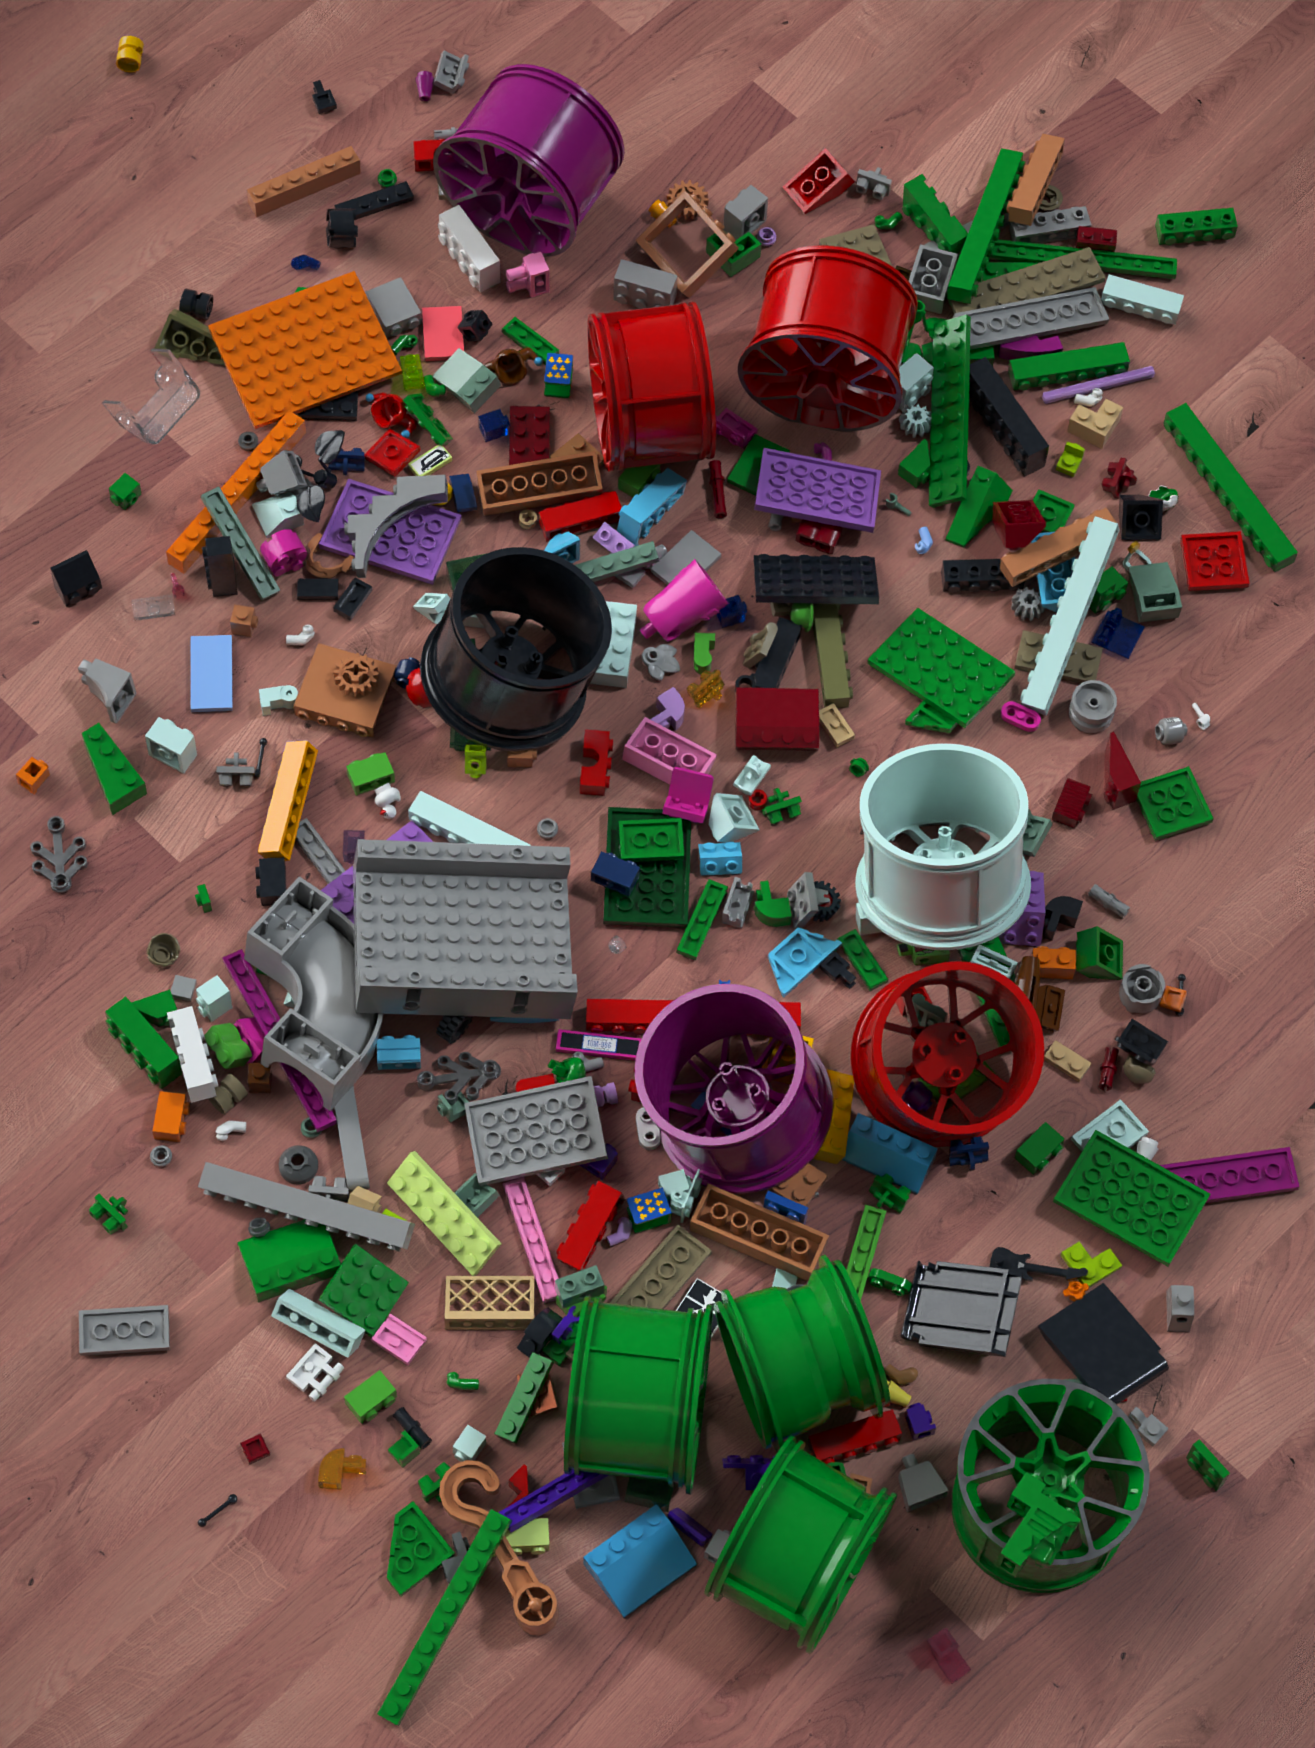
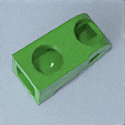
M695 633L694 670L699 674H707L711 670L712 656L709 653V649L715 648V633Z

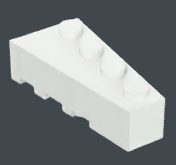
M190 1006L168 1012L167 1015L191 1103L215 1097V1087H218L216 1074L211 1075V1072L214 1071L211 1058H206V1056H210L207 1043H202L205 1037L203 1029H198L193 1007Z

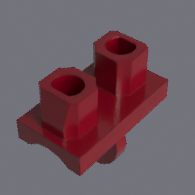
M1122 457L1119 462H1110L1108 465V474L1113 476V478H1103L1102 481L1103 491L1112 492L1113 497L1118 499L1123 488L1128 489L1129 486H1134L1137 483L1134 471L1126 465L1127 459Z

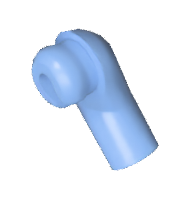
M922 527L918 530L921 541L915 544V550L919 554L927 553L933 545L928 527Z

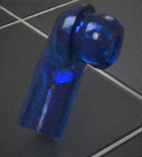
M300 255L291 260V266L296 270L306 267L318 270L321 265L320 261L307 255Z

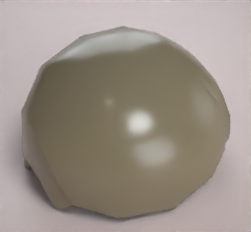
M160 933L152 937L147 947V958L156 967L166 968L177 960L180 953V945L173 935Z
M1128 1055L1123 1066L1127 1078L1138 1084L1151 1082L1156 1074L1152 1066L1142 1063L1132 1055Z

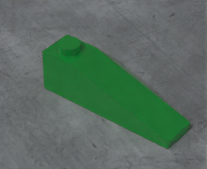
M977 466L967 488L966 500L961 501L945 541L964 548L979 534L980 530L987 523L989 524L993 520V502L1009 501L1013 490L996 472Z

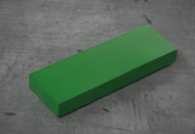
M516 317L502 328V333L520 347H530L543 360L544 365H546L547 353L559 354L558 348Z
M856 929L837 938V940L842 942V950L869 991L888 982L889 979Z

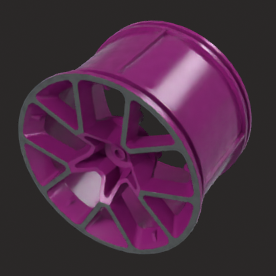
M517 64L504 68L496 75L456 133L439 145L434 154L433 167L438 184L453 207L460 205L477 230L520 253L528 255L542 252L543 257H550L565 252L574 242L577 227L622 165L625 149L616 123L607 110L585 89L552 70L535 65Z

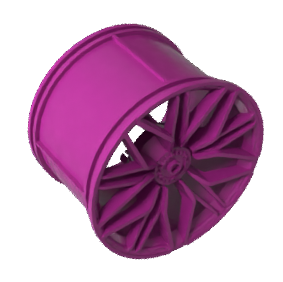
M715 984L692 990L672 1001L653 1019L639 1044L635 1060V1083L641 1103L652 1121L660 1129V1140L671 1161L679 1170L684 1169L685 1175L690 1176L691 1180H694L697 1170L700 1169L699 1177L702 1178V1186L707 1187L708 1184L735 1194L753 1193L775 1187L795 1176L814 1158L824 1143L831 1125L834 1108L833 1090L829 1075L816 1052L804 1042L801 1032L790 1013L770 995L758 989L738 984ZM740 1034L749 1063L732 1066L729 1063L731 1036ZM746 1034H759L773 1038L756 1062ZM723 1039L720 1068H717L701 1055L699 1051L709 1044ZM782 1041L768 1067L762 1068L778 1042ZM789 1045L796 1052V1063L776 1068ZM696 1055L717 1075L709 1078L691 1058ZM687 1062L706 1081L674 1085L677 1076ZM794 1074L787 1093L782 1094L771 1090L769 1086L771 1081ZM706 1092V1101L699 1110L669 1102L671 1094ZM669 1110L696 1119L677 1129L669 1122ZM706 1122L704 1128L700 1129L699 1131L693 1134L688 1133L689 1131L698 1127L702 1123ZM722 1127L731 1129L732 1135L715 1137Z

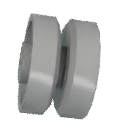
M1097 680L1082 682L1077 686L1072 694L1069 706V717L1072 724L1077 729L1086 733H1098L1109 727L1117 707V697L1114 690L1108 684Z

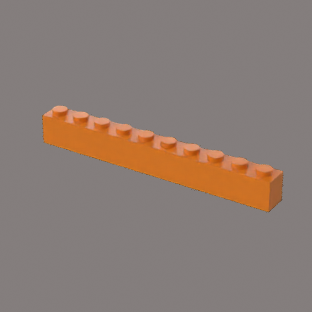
M288 411L223 485L221 490L235 514L257 491L256 482L263 479L260 471L261 467L281 451H291L306 434L304 419ZM206 506L166 551L168 564L183 574L187 572L203 553L202 547L206 546L205 538L217 537L220 533Z

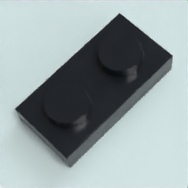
M355 577L333 607V611L351 621L372 592V586Z

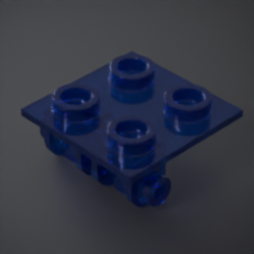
M1119 608L1111 611L1108 610L1091 643L1129 659L1145 626L1122 617V610Z

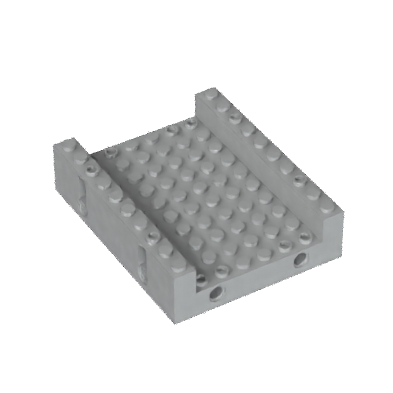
M358 839L353 864L356 1013L571 1019L578 992L577 974H572L567 887V877L571 865L570 847Z

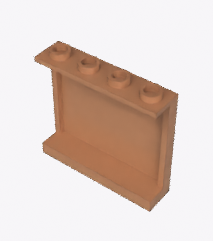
M318 643L294 704L295 715L303 720L310 719L324 726L331 725L337 727L341 731H352L362 737H374V727L390 685L392 682H395L394 673L397 668L396 665L373 659L374 665L378 666L379 679H377V686H372V692L365 690V696H362L360 692L357 693L356 697L353 696V692L346 695L345 689L340 691L339 686L335 684L334 670H336V663L341 664L342 657L347 660L348 654H351L352 657H355L356 654Z

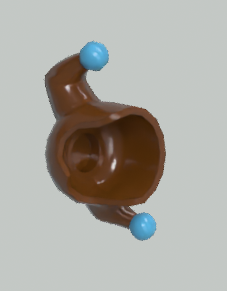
M530 347L518 351L515 349H504L496 355L495 359L487 362L484 366L491 372L496 373L501 383L512 385L521 382L527 374L525 362L527 360H533L537 366L542 365L543 360Z

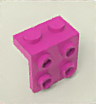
M674 767L662 814L674 818L687 819L694 823H703L708 811L714 777L709 774Z

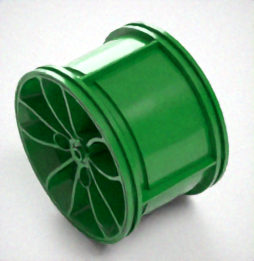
M791 1435L770 1463L742 1511L712 1570L704 1594L708 1597L714 1594L713 1600L717 1602L725 1597L786 1631L793 1629L800 1637L797 1648L802 1649L805 1646L807 1648L806 1653L810 1655L831 1624L866 1561L891 1512L897 1494L892 1492L891 1495H888V1489L885 1487L880 1490L878 1495L867 1493V1487L804 1451L805 1442L800 1440L796 1443V1437Z

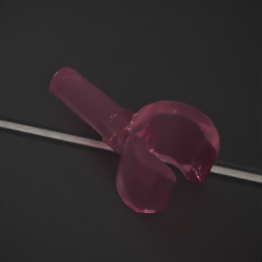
M171 573L173 597L176 598L175 592L178 590L184 596L183 586L177 582L175 573Z

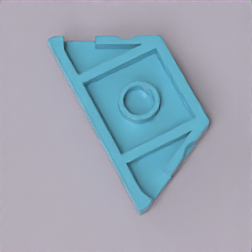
M799 927L768 954V959L781 995L786 997L815 971L828 956L837 951L842 946V942L823 938L824 935L810 933L808 930Z

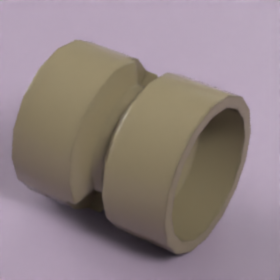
M228 1074L220 1081V1087H215L216 1096L208 1098L212 1105L224 1115L234 1107V1102L239 1103L248 1095L245 1087L232 1074Z

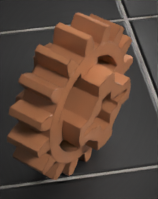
M682 180L681 185L675 183L674 189H669L667 207L684 191H687L689 194L694 193L701 200L699 204L702 207H707L709 203L708 192H704V186L699 188L698 182L693 185L691 180L688 181V184H685ZM690 204L677 216V218L681 215L684 216V220H687L688 216L692 220L695 218V215L701 217Z
M356 653L355 657L348 654L347 660L342 657L341 664L336 663V670H334L335 684L339 686L340 691L345 689L346 695L353 692V696L356 697L357 693L360 692L362 696H365V690L372 692V686H377V679H379L378 666L374 665L373 659L367 660L366 654L362 658L359 653Z

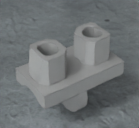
M877 167L875 172L859 169L856 192L864 194L867 189L873 190L874 198L882 200L885 195L889 196L892 180L887 179V176L881 174L882 168Z
M234 752V758H226V764L234 766H217L216 772L219 775L221 786H232V775H240V786H252L253 775H255L256 769L255 767H239V765H247V759L239 758V752Z
M315 1176L312 1185H309L308 1192L337 1201L348 1202L349 1188H347L346 1178L337 1177L334 1181V1187L326 1186V1177Z

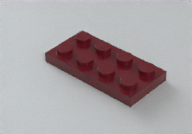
M510 406L509 465L549 459L550 407Z

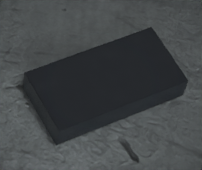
M298 579L297 600H338L339 581L338 579Z

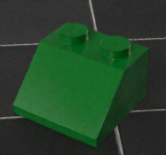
M1098 926L1077 932L1076 971L1088 978L1123 979V940Z

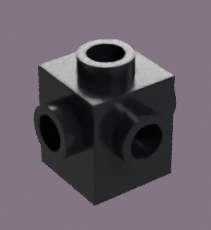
M470 310L464 315L457 328L468 342L481 341L488 334V330L493 324L483 310Z

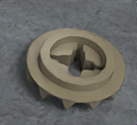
M1049 185L1045 196L1050 199V203L1043 198L1039 207L1044 212L1046 210L1053 211L1054 209H1059L1063 201L1061 191L1055 186Z

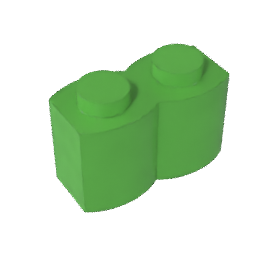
M231 1023L214 1025L204 1035L208 1046L216 1052L219 1063L226 1069L244 1066L252 1057L249 1046L241 1040L237 1028Z

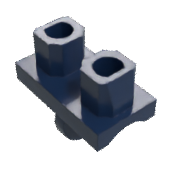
M341 448L335 461L328 464V468L331 470H341L343 475H348V471H365V452H362L361 448H353L351 451H344Z
M981 1136L970 1139V1144L963 1145L960 1139L952 1140L949 1147L950 1166L968 1165L970 1171L975 1170V1164L988 1161L989 1159L988 1142H984Z

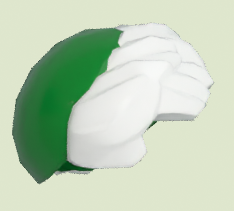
M1162 485L1156 490H1151L1148 494L1149 497L1163 499V511L1175 507L1179 498L1178 492L1175 489H1169Z

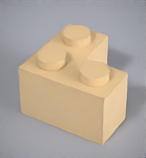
M1105 399L1096 413L1079 404L1070 418L1067 432L1102 449L1119 423L1123 407Z

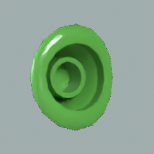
M793 603L790 612L791 621L802 625L805 628V632L810 631L814 615L813 603Z

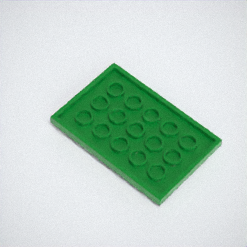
M917 608L868 658L867 662L868 665L963 728H966L1015 676L1013 669L920 608Z
M1095 1130L1054 1197L1053 1202L1169 1267L1210 1197V1193Z

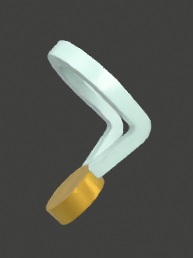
M1137 541L1128 547L1129 553L1123 560V566L1127 571L1128 567L1131 566L1128 561L1134 552L1139 554L1147 564H1151L1150 559L1138 549L1140 544Z

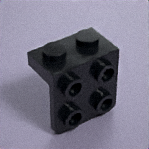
M1133 1018L1122 1035L1115 1038L1119 1042L1117 1044L1119 1048L1127 1053L1133 1051L1137 1054L1135 1058L1144 1064H1149V1062L1156 1063L1169 1042Z

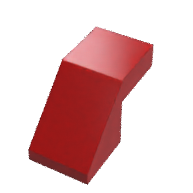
M525 1464L508 1480L509 1487L518 1494L508 1506L528 1495V1474Z

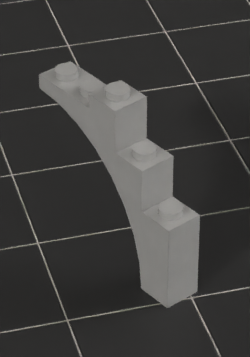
M446 475L397 477V485L393 486L394 495L373 496L372 504H369V514L348 515V523L344 524L345 535H348L350 542H352V551L355 553V559H352V570L356 571L358 578H366L367 566L372 550L379 538L393 523L418 508L448 502Z

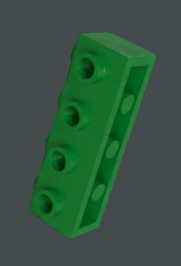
M1234 208L1159 214L1155 223L1159 245L1216 239L1228 240L1235 238L1238 228Z

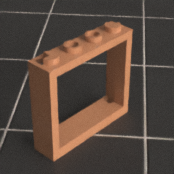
M684 191L636 239V242L662 271L678 275L677 288L681 293L690 298L739 247L734 243L736 241L735 237L728 232L726 234L723 231L725 226L718 219L714 220L711 217L713 213L706 206L702 207L699 204L701 202L700 198L694 193L689 194L687 191ZM690 204L724 244L685 282L651 242Z

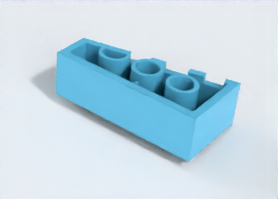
M669 468L662 473H658L651 484H646L639 495L636 494L628 505H624L621 508L617 532L635 546H638L640 537L645 538L650 533L649 530L653 523L658 524L665 510L669 511L684 494L687 480Z

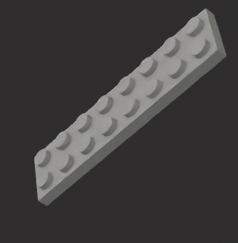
M1096 287L959 312L953 316V318L967 314L971 317L970 350L1018 341L1036 335L1040 337L1103 325L1109 321Z

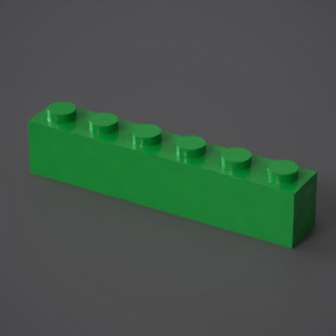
M1120 342L1013 359L1009 362L1008 374L1013 390H1027L1032 387H1046L1051 384H1065L1070 381H1083L1089 378H1102L1107 375L1128 372L1130 359L1125 343Z

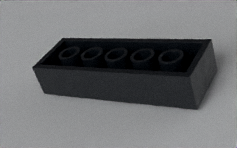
M984 357L970 364L969 399L974 410L982 416L984 424L992 430L995 440L1002 444L1005 454L1012 458L1015 468L1021 471L1024 477L1044 468L1049 450L1048 443L988 359Z

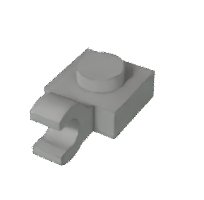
M1137 1407L1128 1416L1130 1420L1139 1426L1137 1429L1139 1435L1152 1446L1169 1429L1152 1414L1146 1418L1144 1413Z

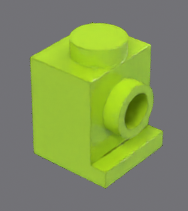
M466 744L465 774H469L472 778H479L482 774H486L487 747Z

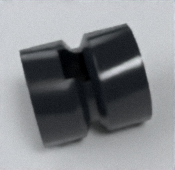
M186 288L181 296L179 311L190 316L195 314L196 317L207 320L212 312L214 297L212 294L204 292L198 294L196 290Z

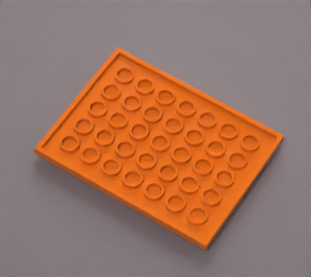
M355 271L208 325L211 336L254 429L281 420L288 411L297 414L402 374L401 367Z

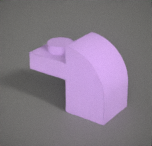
M672 687L657 697L656 707L661 713L650 720L667 729L671 725L676 731L683 723L685 704L681 695Z

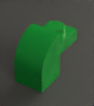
M760 881L759 889L756 890L757 901H755L754 906L756 917L763 924L771 927L791 925L792 914L789 898L772 899L769 881Z

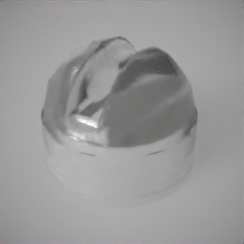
M617 935L608 944L609 950L613 954H620L627 948L624 941Z

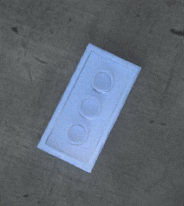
M232 635L191 636V712L233 711Z

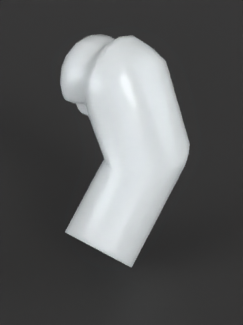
M229 1120L217 1127L215 1131L217 1133L216 1138L220 1141H225L230 1132L245 1133L247 1123Z

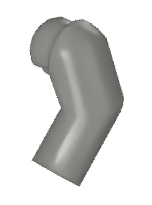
M575 1052L572 1056L582 1059L585 1072L604 1067L602 1057L589 1060L584 1057L582 1052Z

